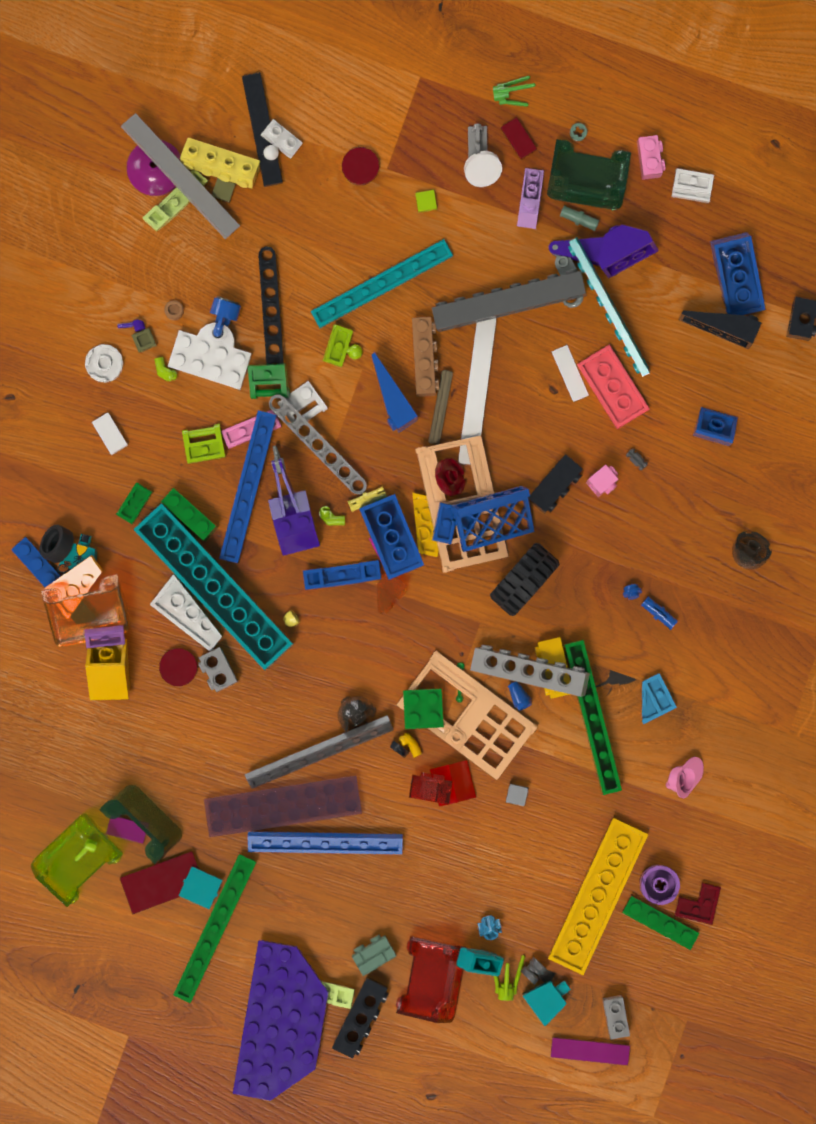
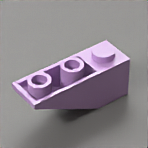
M525 168L517 222L518 227L536 229L544 175L543 170Z

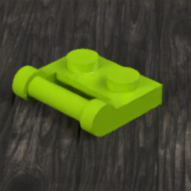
M214 424V427L188 431V429L182 430L188 464L226 457L220 424ZM216 435V439L190 443V438Z

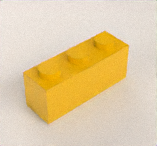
M560 637L537 643L538 647H535V652L538 658L547 659L548 663L554 665L555 662L565 663L567 667ZM550 669L545 671L547 679H551L553 676ZM566 673L563 679L565 683L569 684L571 682L570 676ZM544 688L545 695H549L550 699L570 695Z

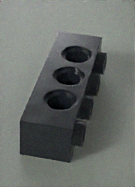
M369 977L366 978L332 1049L352 1059L354 1055H359L363 1047L360 1043L363 1037H368L372 1029L369 1025L372 1019L376 1021L381 1011L378 1007L381 1002L385 1003L389 995L387 986ZM367 996H373L376 999V1003L373 1006H368L365 1003ZM363 1013L367 1016V1021L359 1023L356 1020V1016ZM350 1031H356L359 1037L357 1040L351 1041L347 1034Z

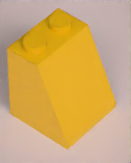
M125 639V644L87 648L85 667L90 700L129 699L130 680L127 639Z

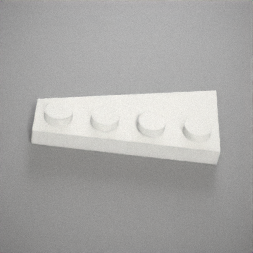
M173 574L150 605L211 652L222 638V635Z

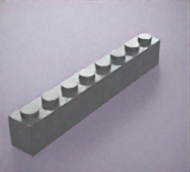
M577 269L566 271V275L558 276V274L547 276V279L542 281L539 278L528 281L529 284L521 285V283L510 285L509 289L496 288L491 290L492 293L485 295L484 292L473 294V298L469 299L465 297L454 299L455 302L447 304V301L439 302L436 304V307H432L436 329L438 332L585 297L587 293L581 271L577 272Z

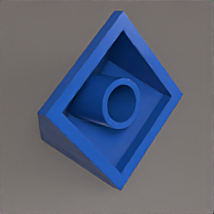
M701 407L693 436L730 446L734 440L738 418Z

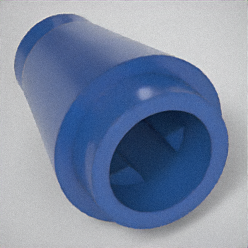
M516 681L508 685L514 707L518 711L532 705L531 697L519 682Z

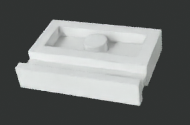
M676 169L671 197L709 203L714 175Z

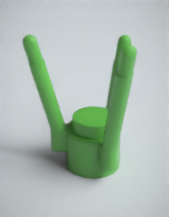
M530 76L497 84V86H493L494 101H499L500 105L509 104L527 107L528 103L506 100V98H509L510 91L535 87L536 84L508 87L529 80Z

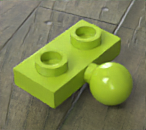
M333 325L323 362L342 367L346 353L354 360L362 356L363 350L359 345L349 346L353 330Z

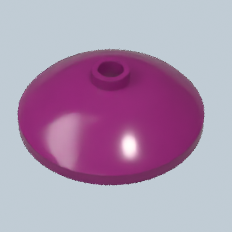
M161 140L180 161L181 155L178 150L170 143ZM136 146L130 153L127 161V175L131 184L139 192L149 196H161L174 190L176 186L158 166L155 168L150 167L153 161L139 146Z

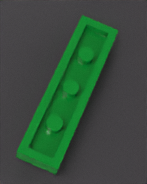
M630 896L622 911L623 914L689 950L692 949L700 934L633 896Z

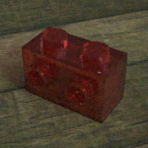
M421 772L420 776L412 775L409 798L449 804L453 781L445 780L443 775L434 774L432 778L431 773Z

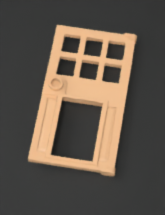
M481 435L415 449L433 528L439 503L456 505L494 494ZM466 445L477 495L446 502L445 494L440 490L435 478V468L438 463L435 451ZM484 511L480 515L487 514L489 512ZM495 516L491 520L494 530H496L500 523V519ZM476 521L474 530L475 534L478 535L480 526L479 522ZM455 526L457 538L452 539V544L459 543L461 560L450 562L446 545L450 544L437 542L443 573L461 567L508 557L504 540L496 543L497 552L486 554L483 546L479 547V556L468 558L467 552L462 551L457 526ZM492 530L485 531L482 537L493 535L494 532ZM468 535L465 541L476 539V536Z
M436 650L430 658L431 660L408 690H416L431 669L472 700L453 726L443 719L444 727L428 729L497 780L529 736L537 730L538 726ZM403 697L397 704L402 710H404ZM494 705L508 714L501 725L487 716ZM511 718L526 728L518 739L504 729ZM482 720H485L497 729L490 740H487L476 731ZM500 733L514 742V745L507 754L493 744ZM471 735H474L485 744L479 755H476L464 746ZM489 748L503 757V760L496 769L482 759Z

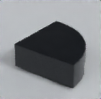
M395 741L390 745V748L402 757H406L409 754V751Z

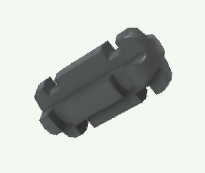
M632 448L626 454V457H630L629 460L636 467L638 466L639 470H643L648 465V462H644V458L638 452H635V449Z

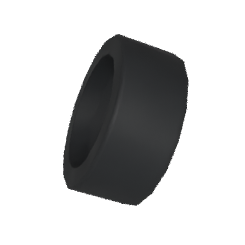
M61 525L51 526L41 539L40 555L53 563L63 561L72 549L74 542L73 532Z

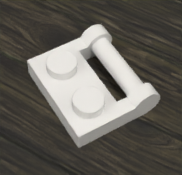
M309 381L290 393L289 398H285L298 412L316 401L318 405L302 415L306 421L321 411L324 412L328 409ZM280 400L279 402H277V404L280 406V408H282V406H283V401H282V400ZM294 412L286 414L291 423L296 420Z

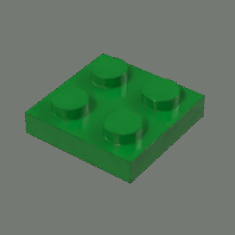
M442 689L403 691L405 729L444 727Z

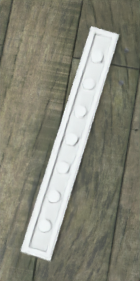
M497 318L476 324L461 440L480 436L482 432ZM462 445L460 446L458 462L470 465L467 447Z

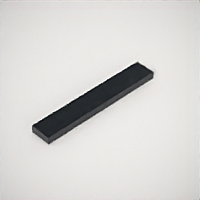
M259 72L244 75L242 80L258 160H260L264 187L283 184L278 157L275 160H268L264 156V149L272 144L261 136L270 123L261 74Z

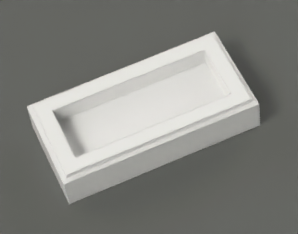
M109 413L92 422L111 455L128 446Z

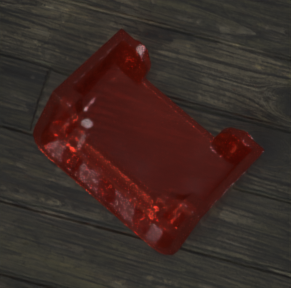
M410 936V940L407 943V951L409 955L413 956L407 994H403L397 999L396 1013L434 1023H451L456 1015L464 969L457 966L456 962L460 949L465 946Z

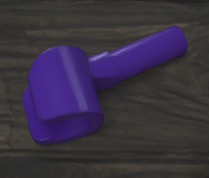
M141 320L117 324L118 328L134 327L135 332L145 330L144 322Z

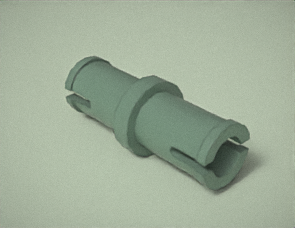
M565 205L560 214V217L575 222V225H582L593 231L596 230L600 221L584 214L583 211L579 212Z

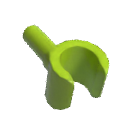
M88 839L82 851L74 858L75 861H79L87 851L94 853L97 842Z

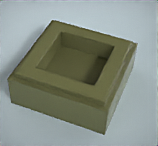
M217 178L212 196L230 203L236 184L224 182Z
M150 328L132 335L139 353L157 346Z

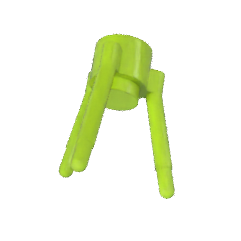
M524 955L521 956L513 987L509 983V963H506L504 983L499 985L498 976H494L495 993L498 994L499 1000L511 1001L513 996L517 994V986L525 960Z

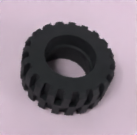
M535 543L490 593L491 599L510 616H515L560 565L559 560L541 544Z

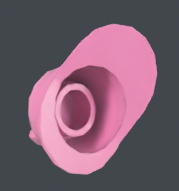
M692 757L683 766L673 768L669 774L666 787L677 792L680 798L688 797L702 778L704 769L702 760L698 757Z

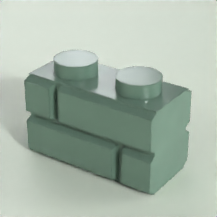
M379 934L370 939L371 944L364 947L362 944L353 950L352 958L363 976L397 956L385 935L381 937Z

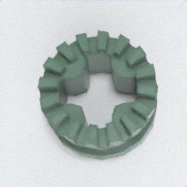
M581 123L574 124L570 129V137L574 141H582L587 135V128ZM576 127L579 130L583 129L584 132H582L581 137L574 135L573 132L576 131Z

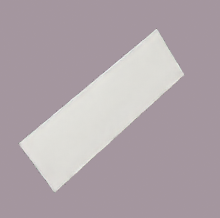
M566 345L552 351L573 402L589 396L568 346Z

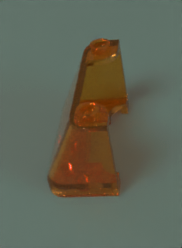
M118 575L103 578L99 584L100 590L64 598H62L59 589L50 588L42 590V598L50 629L57 646L63 647L86 642L84 629L123 625L124 633L129 630L128 606Z

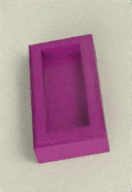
M111 815L106 834L144 844L148 824Z

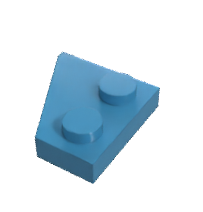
M660 673L642 682L643 724L677 708Z

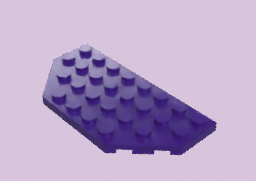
M264 940L258 941L233 1094L271 1101L316 1069L329 991L322 984L318 975L306 961L297 946Z

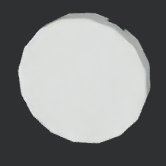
M480 151V153L473 154L467 159L464 165L465 177L473 186H489L500 177L502 164L494 153Z
M98 345L92 348L86 356V370L91 378L98 382H111L119 377L123 370L124 362L122 355L111 345Z

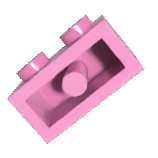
M658 135L638 138L637 147L642 180L660 178L663 171H665V161L660 156V152H663L662 141H658Z
M605 465L590 477L586 484L597 497H600L604 492L608 495L617 486L618 473L612 466L608 468Z

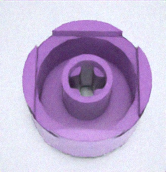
M653 865L643 872L640 877L639 886L642 895L648 901L658 905H665L676 898L680 889V881L677 874L669 867ZM657 880L664 882L661 890L655 887Z

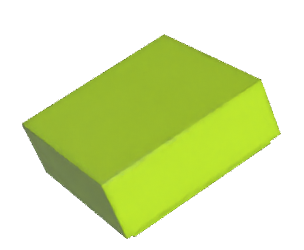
M434 190L415 193L418 213L437 210Z

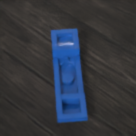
M379 560L323 569L304 570L303 578L305 590L381 580Z

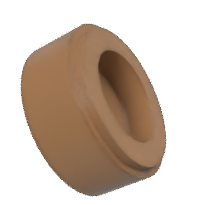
M173 300L165 305L164 312L170 320H179L184 314V308L180 302Z

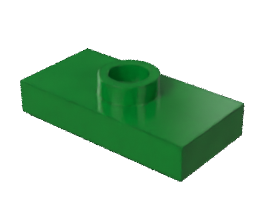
M136 482L116 515L133 525L153 492Z

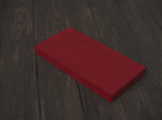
M193 851L120 878L132 914L180 897L179 894L184 885L183 880L187 878L191 867L199 869Z

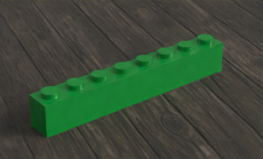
M584 640L565 644L564 649L569 668L573 669L574 666L585 668L584 672L590 673L586 694L582 697L577 696L601 794L607 795L622 791Z

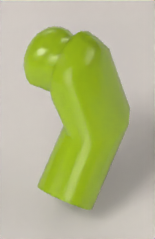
M164 357L155 358L157 375L165 381L176 380L177 372L165 367Z
M327 506L320 508V518L327 525H345V516H335Z

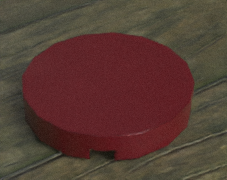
M356 147L349 150L344 156L342 172L350 183L358 186L367 185L378 175L379 160L370 149Z
M453 458L440 460L435 468V478L440 490L448 496L461 494L466 485V479L463 480L465 473L462 466Z
M175 648L169 650L162 656L159 663L161 677L172 686L187 685L197 674V661L185 649Z

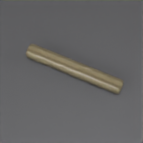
M442 370L428 440L433 445H439L453 375L448 370Z

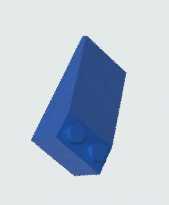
M746 232L710 241L727 314L746 315L766 310L751 236Z
M374 352L371 354L388 415L387 423L393 431L397 430L400 433L417 422L418 416Z
M395 494L359 509L388 580L424 566Z

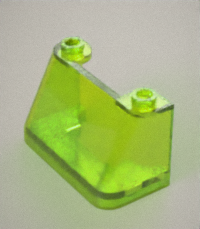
M85 813L79 816L33 860L31 869L35 878L68 907L79 899L78 888L105 863L109 865L118 863L123 852L96 822ZM88 839L97 842L94 853L87 851L79 861H75L74 858L82 851Z

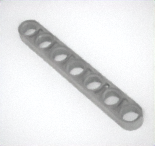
M274 395L269 400L271 410L351 492L362 494L367 487L365 480L283 396ZM273 399H282V408L275 409L272 406ZM288 412L296 414L295 422L289 423L286 421L285 416ZM303 425L308 426L310 429L309 435L305 437L299 434V428ZM315 439L322 440L323 448L321 450H315L312 447V442ZM328 453L336 455L337 460L335 463H327L326 455ZM343 466L348 467L350 470V475L346 478L339 475V469ZM360 480L363 483L361 491L353 489L352 484L354 481Z

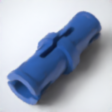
M649 596L641 604L642 607L654 616L655 620L661 621L669 630L678 622V620L665 611V607H660Z

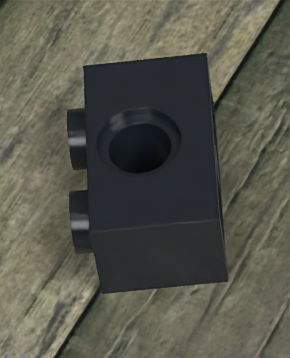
M800 297L793 299L786 337L809 341L812 336L815 337L816 300ZM800 315H806L809 322L807 324L801 323Z

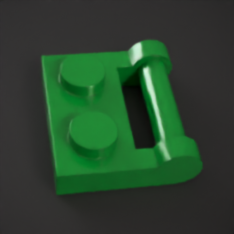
M286 364L248 366L251 399L272 397L274 395L289 398L290 389L288 387ZM281 384V389L258 390L257 385Z

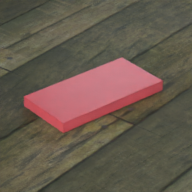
M610 344L577 364L616 429L650 410Z

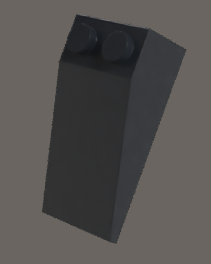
M684 310L678 319L746 349H749L754 343L762 324L753 315L745 316Z

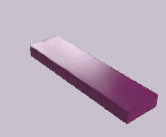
M552 1037L550 1057L628 1065L630 1045Z

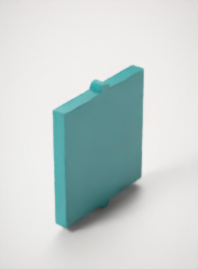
M191 867L187 878L183 880L184 885L179 896L210 910L215 897L218 896L217 892L223 880L195 867Z

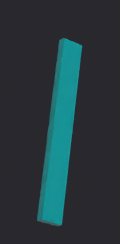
M443 239L312 310L311 314L321 329L452 258L453 254Z

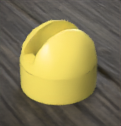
M293 610L284 615L283 621L286 626L293 627L300 623Z

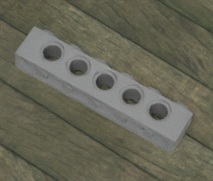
M488 645L475 648L470 669L471 671L580 697L586 694L590 673L584 672L585 668L574 666L571 669L567 668L565 663L555 662L554 665L548 663V660L537 657L536 660L529 659V655L518 653V656L511 655V651L500 649L498 652ZM492 656L497 658L496 666H492L490 663ZM511 660L516 664L513 671L508 667ZM529 664L534 668L532 675L527 673V666ZM547 669H550L553 673L551 679H547L545 676ZM566 673L571 676L569 684L565 683L563 679Z

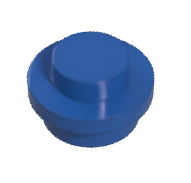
M638 584L628 585L623 588V597L628 598V600L636 599L642 593Z

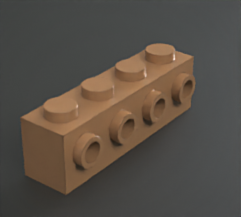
M431 317L412 318L417 397L436 396L435 390H439V379H435L434 371H438V361L434 360L433 352H437L436 341H432V334L436 333L435 322H431Z

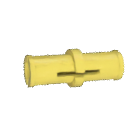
M382 486L369 493L364 492L362 496L347 502L351 511L354 512L387 496Z

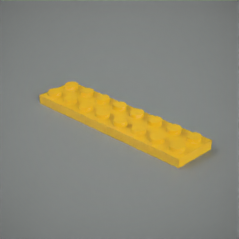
M612 818L549 954V960L584 975L648 837L647 833Z

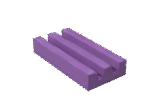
M123 625L84 629L86 648L125 644Z

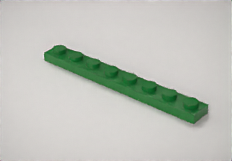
M241 854L238 855L173 996L188 1003L192 1002L257 863L256 861Z

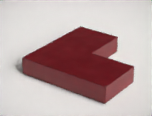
M701 883L697 901L678 897L674 916L713 925L721 887Z

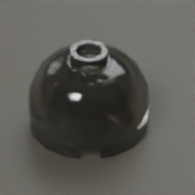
M743 531L737 536L732 546L733 558L739 566L745 569H758L768 561L772 554V550L770 551L769 549L770 543L757 532L750 534L746 533L747 531Z
M348 696L341 701V706L337 712L338 722L345 732L347 730L351 731L368 724L365 720L370 716L373 719L377 711L367 698Z

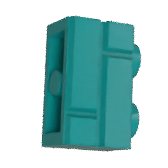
M462 947L456 964L467 972L499 976L504 958L490 951Z

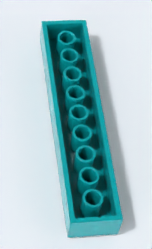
M162 503L133 529L265 671L294 645Z

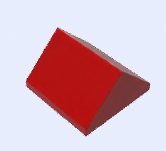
M467 760L430 769L439 807L476 798Z

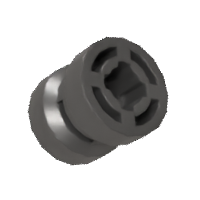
M534 957L530 960V964L521 970L522 974L533 984L538 981L540 975L545 974L547 971Z

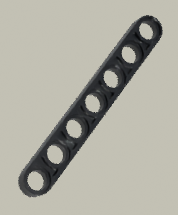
M266 246L260 249L258 254L266 364H284L276 254L273 248ZM264 251H270L273 254L271 260L265 261L262 259ZM268 269L274 272L273 278L269 280L263 277L264 271ZM268 288L275 290L273 298L265 296V291ZM269 307H274L277 310L274 317L266 315V310ZM270 326L278 328V333L275 336H270L267 333V329ZM271 345L279 346V353L276 355L270 354L269 347Z

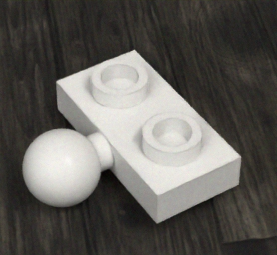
M274 119L261 134L262 137L272 144L264 149V156L268 160H275L278 157V149L291 159L303 143Z

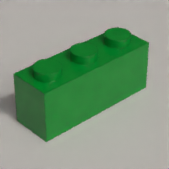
M174 488L161 501L163 505L204 542L218 529L217 526Z

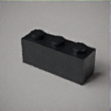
M565 454L531 493L528 500L544 514L547 511L551 513L558 505L556 500L560 496L564 498L570 491L568 486L572 482L576 484L583 476L580 473L583 469Z

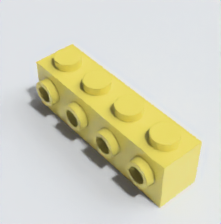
M187 138L180 156V162L188 170H196L206 176L217 177L224 182L230 181L243 188H253L260 169V160L191 138Z

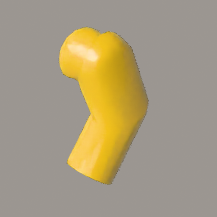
M409 733L399 737L402 746L408 744L414 758L422 755L417 741Z

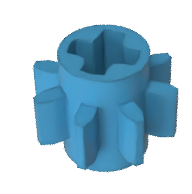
M494 916L483 917L481 923H478L479 935L484 936L487 940L496 939L498 933H502L500 919L496 920Z

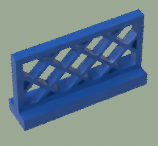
M519 486L452 505L451 509L452 513L455 514L462 551L466 552L535 532L528 497H530L529 489ZM519 501L524 503L521 513L513 509ZM501 506L508 508L503 518L496 515L497 510ZM487 511L490 513L487 521L483 523L478 520L480 514ZM512 511L519 515L513 525L506 521ZM469 516L473 519L468 528L462 526L461 518ZM494 516L501 520L496 530L488 526ZM524 518L527 520L528 528L520 530L517 526L521 519ZM476 521L484 525L478 535L471 531ZM504 523L512 527L506 535L499 533ZM489 528L494 532L492 537L488 540L481 538L485 530ZM471 533L476 536L473 544L466 546L465 539L468 534Z

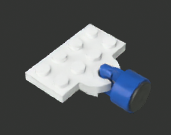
M218 296L214 297L209 313L217 315L215 323L205 325L197 336L179 330L168 367L241 390L252 353L234 348V334L229 329L230 321H237L242 307L240 303Z

